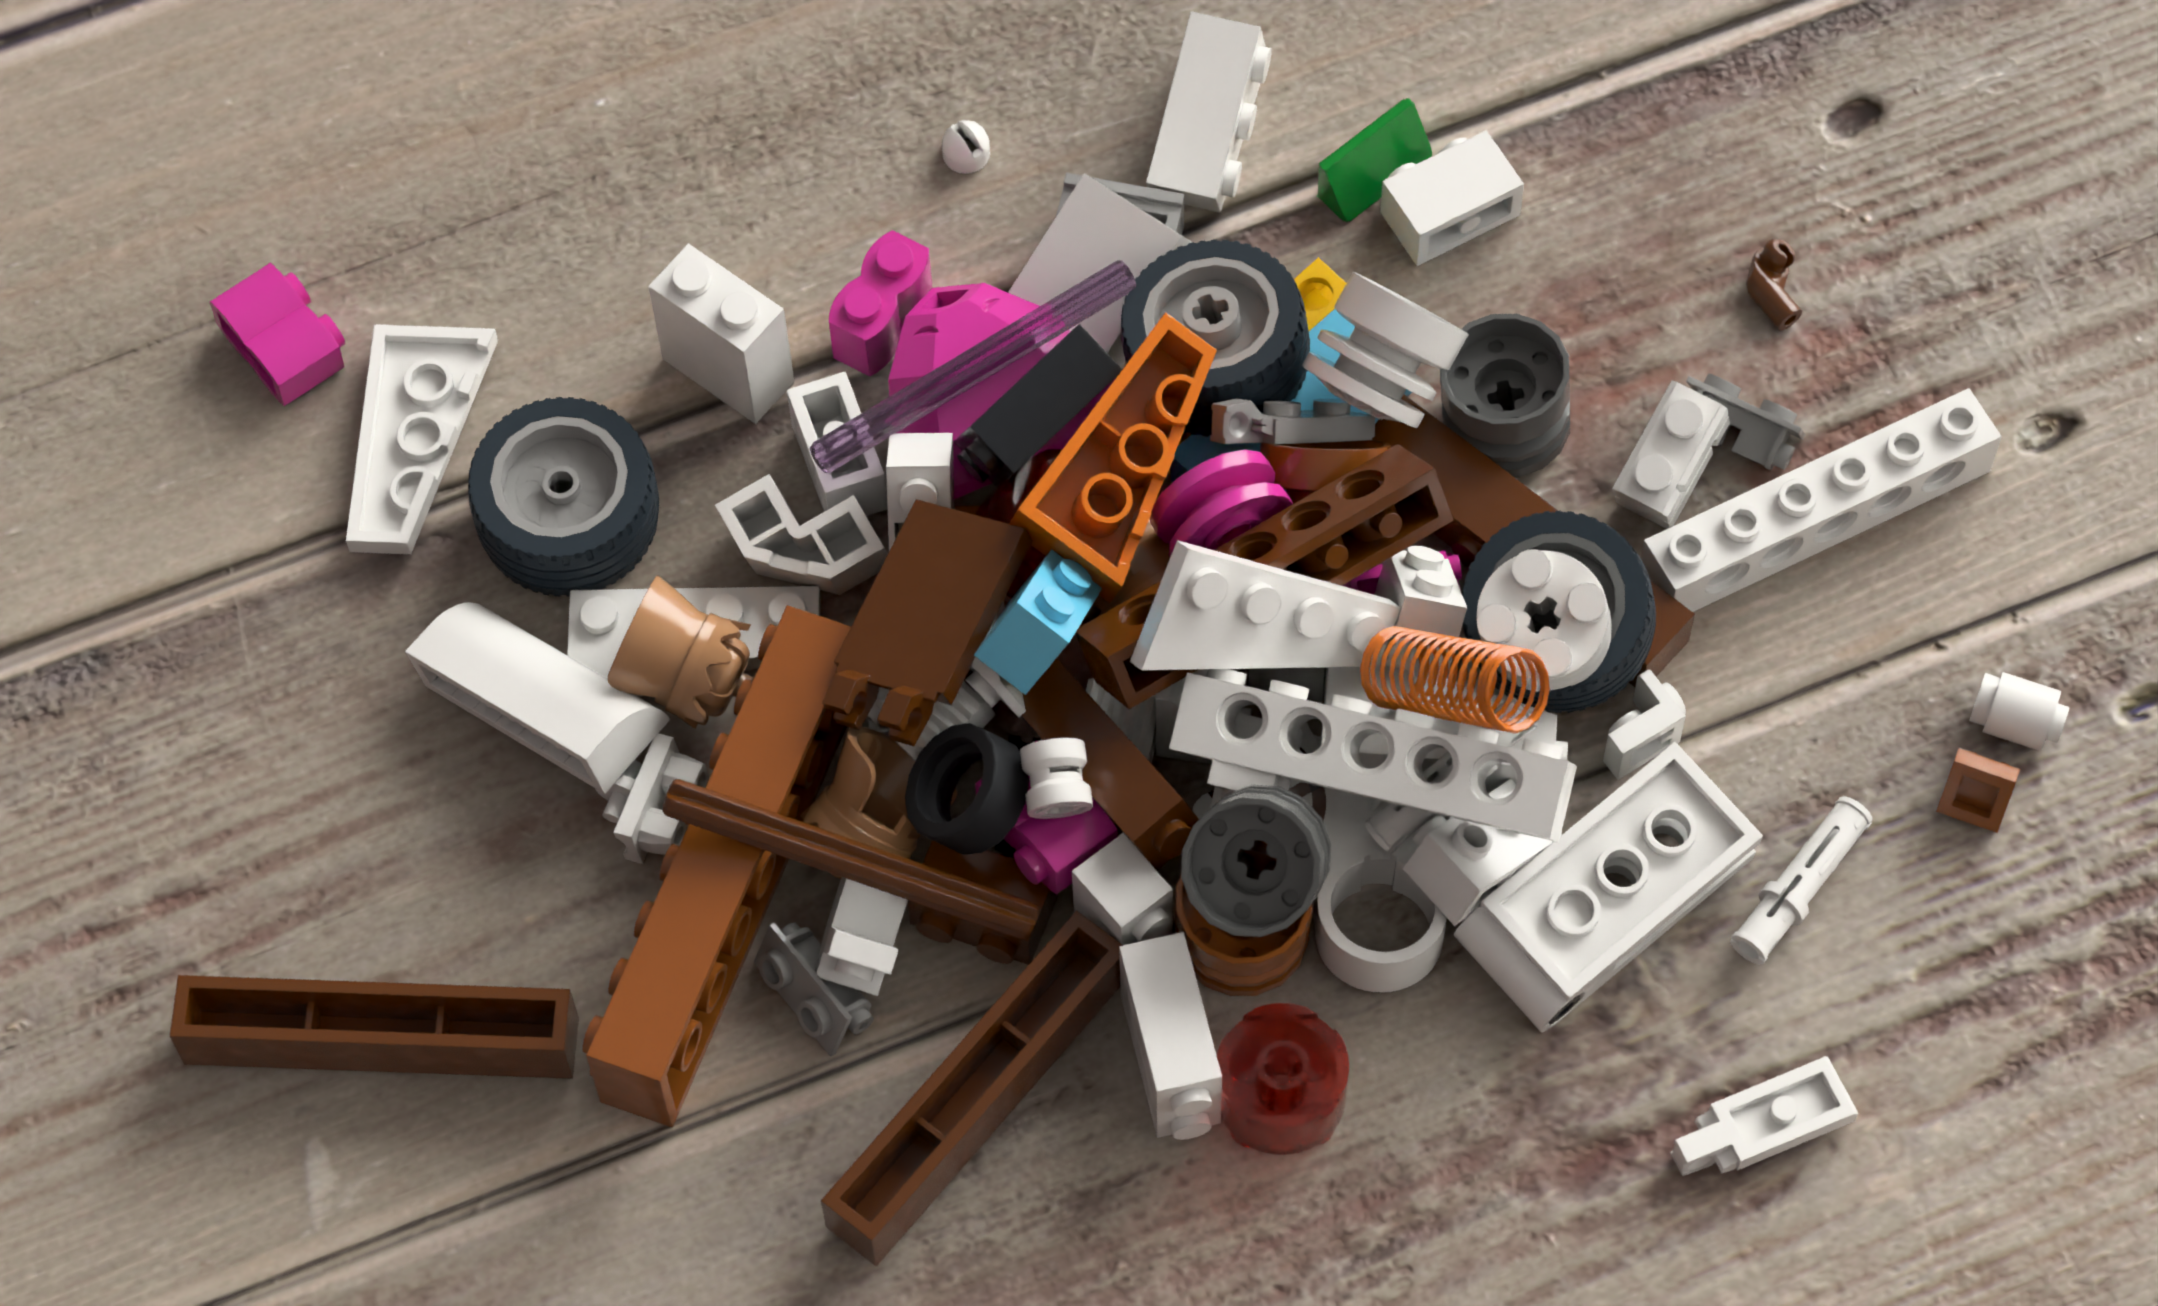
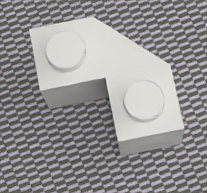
M770 474L715 504L743 556L755 573L802 586H819L822 591L841 595L879 573L888 555L854 495L802 525H799Z

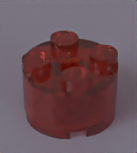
M1272 1003L1254 1008L1245 1014L1243 1020L1234 1026L1229 1033L1227 1032L1218 1049L1217 1059L1222 1074L1221 1118L1231 1132V1136L1236 1143L1243 1147L1253 1148L1268 1154H1295L1324 1144L1333 1135L1346 1106L1349 1056L1343 1038L1335 1028L1333 1031L1324 1021L1318 1018L1316 1012L1305 1006L1292 1003ZM1280 1074L1287 1075L1288 1083H1277L1274 1076Z

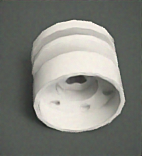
M1352 272L1334 305L1335 310L1355 326L1350 337L1321 329L1317 338L1339 352L1338 359L1334 363L1320 355L1309 352L1302 366L1313 373L1330 393L1378 419L1402 422L1411 427L1418 428L1425 414L1402 400V396L1407 389L1432 401L1437 392L1426 381L1415 374L1420 363L1449 370L1469 334L1388 288L1356 272Z

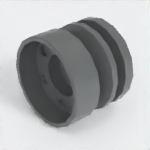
M1491 314L1467 323L1461 330L1469 335L1449 370L1440 369L1443 424L1513 477H1522L1543 469L1562 452L1570 435L1569 355L1560 337L1541 321L1520 314Z
M1250 785L1227 793L1194 824L1182 849L1181 878L1190 903L1208 923L1232 935L1262 937L1288 928L1311 906L1330 871L1331 842L1321 816L1303 797L1280 786ZM1258 841L1267 843V855L1276 858V861H1270L1263 871L1253 868L1254 857L1245 853V850H1251Z

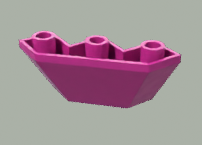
M986 283L932 288L904 319L888 379L890 432L953 433L954 441L1071 331L1051 310ZM1116 378L1015 473L1025 471L1035 464L1060 454ZM953 442L954 499H957L992 482L987 479L980 483L969 474L957 458V455L962 450Z

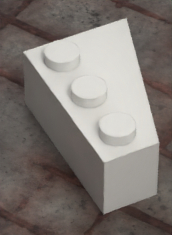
M1191 11L1147 177V187L1184 194V205L1221 213L1225 197L1234 198L1242 170V162H1238L1237 158L1243 140H1249L1251 137L1257 112V105H1254L1260 84L1265 82L1271 60L1272 50L1265 46L1261 27Z

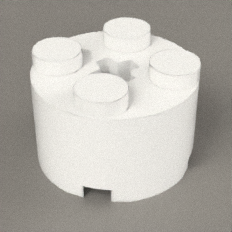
M1525 550L1498 567L1489 577L1480 594L1477 605V628L1481 640L1525 648L1535 652L1543 660L1548 671L1550 690L1573 686L1586 680L1604 660L1611 642L1610 610L1600 582L1591 570L1577 559L1555 551ZM1549 610H1554L1559 626L1555 630L1544 626L1538 634L1534 633L1535 627L1531 619L1532 616L1536 613L1545 615ZM1511 656L1516 666V685L1521 687V670L1516 659ZM1521 657L1526 668V689L1531 690V672L1527 662ZM1506 659L1504 662L1506 664L1507 679L1512 682L1511 668ZM1499 665L1497 670L1501 673V666ZM1534 665L1536 670V691H1540L1539 673Z

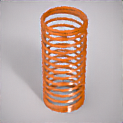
M1397 626L1382 629L1370 640L1363 653L1360 667L1362 687L1368 699L1378 707L1391 710L1402 709L1438 719L1510 733L1528 730L1539 720L1547 705L1550 690L1548 671L1544 662L1532 650ZM1396 636L1389 642L1381 661L1380 680L1385 698L1377 685L1376 662L1382 646L1391 637ZM1401 638H1405L1399 643L1391 659L1389 678L1394 699L1386 686V660L1392 647ZM1409 641H1413L1407 647L1400 664L1399 683L1403 696L1402 699L1396 689L1394 678L1395 665L1402 648ZM1416 647L1417 650L1410 663L1408 676L1410 692L1407 693L1404 682L1405 664L1411 650ZM1433 653L1434 658L1430 664L1429 656ZM1442 654L1443 661L1439 669V657ZM1452 656L1453 663L1449 669L1448 661ZM1513 656L1521 670L1522 686L1519 698L1512 710L1502 719H1498L1506 712L1513 700L1517 684L1516 666L1511 657ZM1419 657L1420 667L1417 681L1414 684L1413 675L1415 663ZM1522 657L1527 662L1531 672L1532 687L1528 702L1522 712L1513 720L1508 721L1515 715L1521 705L1527 685L1526 668L1521 659ZM1460 658H1461V659H1462V666H1461V668H1460V670H1459V676H1458V662H1459V660H1460ZM1507 659L1511 668L1512 684L1509 696L1503 707L1497 713H1494L1503 698L1507 683L1506 664L1504 662ZM1471 660V661H1472V668H1471V670H1470V672H1469V677H1468L1467 694H1466L1465 698L1463 699V691H1464V689H1465V684H1466V680H1467V676H1468V666H1467V665H1468L1469 661ZM1481 662V664H1482V669H1481V671H1480V673H1479V678H1478L1477 696L1475 697V699H1474V701H1473V695H1472V694H1473V692H1474L1475 685H1476V681H1477V676H1478L1477 667H1478L1479 663ZM1500 665L1502 683L1499 695L1491 707V698L1493 697L1497 682V669ZM1535 665L1539 673L1540 693L1538 702L1531 715L1528 716L1521 723H1518L1522 718L1525 717L1526 713L1528 712L1530 706L1533 703L1537 687L1536 670L1534 668ZM1447 676H1448L1447 692H1446V694L1444 695L1443 689H1444V687H1445L1446 680H1447ZM1457 676H1458L1457 693H1456L1455 696H1453V690H1454V688H1455V684H1456V680H1457ZM1426 681H1427V682H1428V688H1427V690H1426V692H1425V691H1424V686H1425ZM1436 681H1437L1438 689H1437L1436 693L1434 694V689H1433V688H1434V686L1436 685Z

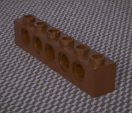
M1397 444L1216 548L1214 551L1342 586L1454 520L1435 468ZM1161 581L1079 627L1075 632L1095 682L1129 710L1185 678L1187 672L1193 673L1198 670H1140L1130 662Z

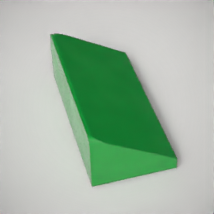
M1409 98L1402 99L1319 163L1317 197L1342 221H1352L1381 199L1383 180H1386L1398 167L1407 163L1418 164L1432 157V148L1414 102Z

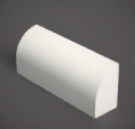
M461 603L447 609L405 651L426 687L604 794L670 720L665 712L634 694L625 693L613 688L608 683L607 678L477 603Z

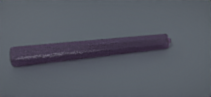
M1122 260L1113 262L814 441L809 449L817 466L824 473H831L886 440L893 433L901 431L1124 297L1137 285L1132 272Z

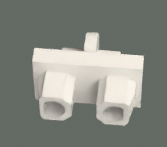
M658 733L652 740L643 764L634 760L605 794L595 788L599 795L608 800L603 817L608 821L617 823L613 833L617 839L625 844L626 849L623 855L627 860L643 864L648 852L665 855L671 844L680 846L688 825L668 817L662 812L668 788L675 779H681L704 788L709 781L710 776L705 764L687 755L680 754L673 737Z

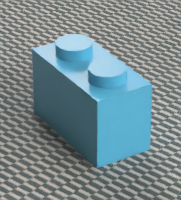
M1051 549L1009 600L974 656L1026 695L1068 645L1102 590V587L1091 579L1090 574L1079 563L1071 559H1064Z

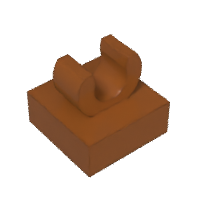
M1958 748L1936 812L1998 833L2020 769L2012 767L2007 763L1978 755L1976 752Z

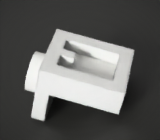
M1649 669L1637 677L1633 700L1639 710H1633L1625 714L1609 729L1603 762L1617 780L1657 757L1672 743H1680L1686 717L1685 705L1675 688L1667 682L1661 684Z

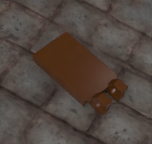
M918 499L915 500L834 660L837 666L836 674L831 681L822 704L827 710L836 712L833 719L837 724L860 730L877 700L880 687L885 688L889 692L877 717V721L881 726L890 728L888 735L893 741L915 746L932 715L934 703L937 701L952 706L975 659L974 654L985 639L1033 542L1025 528Z

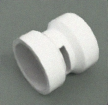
M1054 738L1030 743L1021 748L1022 770L1030 776L1031 788L1026 793L1027 811L1030 817L1040 819L1063 818L1084 813L1093 807L1091 787L1083 781L1082 768L1087 763L1086 748L1083 740L1077 738Z

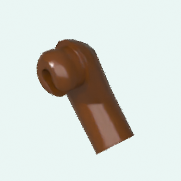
M1772 239L1764 245V248H1760L1754 254L1746 287L1748 294L1779 331H1783L1791 327L1801 317L1803 311L1784 290L1789 274V266L1793 264L1795 259L1794 251L1787 242L1780 239Z

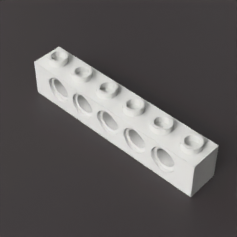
M1968 388L1645 539L1641 560L1652 582L1694 612L1990 472L2002 436Z
M1208 669L1206 677L1187 672L1169 749L1206 760L1213 761L1214 759L1277 774L1283 778L1559 843L1577 769L1575 764L1561 759L1563 747L1524 738L1522 750L1498 745V732L1472 725L1460 724L1458 735L1433 730L1435 718L1416 712L1397 709L1395 719L1390 720L1370 715L1372 703L1334 694L1330 706L1308 701L1309 688L1282 681L1271 680L1269 691L1245 686L1247 674L1230 669ZM1256 704L1262 713V726L1253 737L1241 739L1235 730V718L1243 707ZM1319 719L1325 728L1324 743L1317 751L1304 754L1297 745L1298 730L1306 721ZM1377 733L1383 734L1389 745L1388 756L1380 766L1366 769L1359 758L1360 746L1368 736ZM1445 748L1452 757L1453 766L1451 773L1442 782L1430 784L1422 773L1423 760L1432 750ZM1510 763L1517 775L1516 786L1508 796L1494 799L1486 790V775L1495 765Z

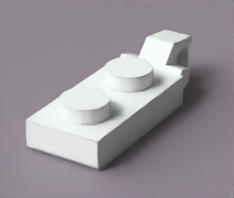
M1827 1056L1712 1103L1708 1112L1696 1118L1695 1124L1698 1130L1674 1141L1675 1147L1671 1151V1155L1682 1176L1710 1167L1715 1162L1721 1173L1732 1171L1735 1168L1738 1171L1855 1121L1858 1112Z

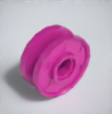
M1240 450L1224 453L1202 462L1178 477L1156 500L1151 511L1150 523L1156 534L1165 543H1169V557L1171 558L1177 540L1215 550L1293 505V502L1279 484H1274L1275 471L1261 452Z

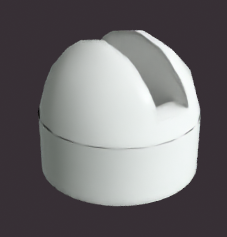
M966 120L959 121L948 128L942 140L944 162L950 169L958 173L967 174L982 169L990 157L989 138L984 128L974 121ZM963 138H968L977 149L971 153Z

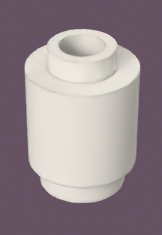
M2002 672L2001 678L1985 673L1969 721L1983 725L1982 732L2041 751L2045 740L2058 743L2069 707L2058 704L2061 694L2059 690Z

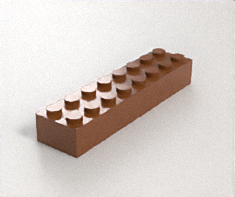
M787 605L778 626L770 624L766 628L758 651V659L762 662L754 680L746 678L742 682L735 699L734 714L737 715L733 727L729 735L721 733L718 736L712 749L709 768L713 772L705 787L706 789L803 822V818L800 815L815 801L846 730V726L837 724L833 719L836 712L827 710L822 702L836 674L837 666L834 660L851 626ZM685 823V825H688V828L680 846L671 844L664 856L659 873V879L663 881V884L655 902L647 900L643 904L634 928V937L638 938L629 959L622 957L617 962L608 987V993L612 995L610 1003L603 1017L596 1015L591 1020L582 1046V1051L586 1053L590 1067V1076L593 1077L601 1103L672 1128L789 861V858Z

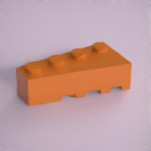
M1166 312L1018 508L1009 523L1010 525L1025 528L1033 540L1031 546L1045 556L1053 549L1064 559H1071L1083 566L1090 574L1091 579L1102 587L1099 596L1111 603L1123 586L1163 481L1168 474L1184 429L1188 424L1217 352L1214 347Z

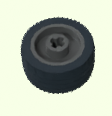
M1545 511L1543 513H1534L1529 517L1524 516L1517 521L1509 523V526L1502 527L1499 532L1493 534L1487 543L1485 542L1481 550L1477 552L1474 562H1471L1462 591V596L1467 606L1462 624L1466 639L1482 641L1477 628L1479 597L1489 577L1503 563L1525 550L1533 549L1555 551L1577 559L1591 570L1603 588L1611 615V642L1604 660L1586 680L1573 686L1570 685L1549 691L1544 711L1555 713L1567 711V713L1585 710L1587 707H1595L1600 703L1606 702L1611 696L1617 695L1618 692L1627 686L1629 681L1635 678L1650 651L1655 634L1656 607L1648 572L1641 558L1628 541L1615 529L1604 522H1599L1596 518L1581 513L1578 515L1571 511ZM1549 610L1545 615L1536 613L1531 618L1535 627L1534 633L1537 634L1544 626L1550 627L1553 630L1559 626L1554 610ZM1480 662L1479 665H1478L1480 671H1481V669H1482V664H1481V662ZM1497 670L1495 687L1500 691L1502 674ZM1508 679L1504 691L1507 697L1509 696L1512 684ZM1516 685L1513 698H1516L1517 700L1519 698L1521 687L1518 685ZM1525 689L1522 704L1526 705L1531 690ZM1535 691L1531 707L1535 708L1540 691Z

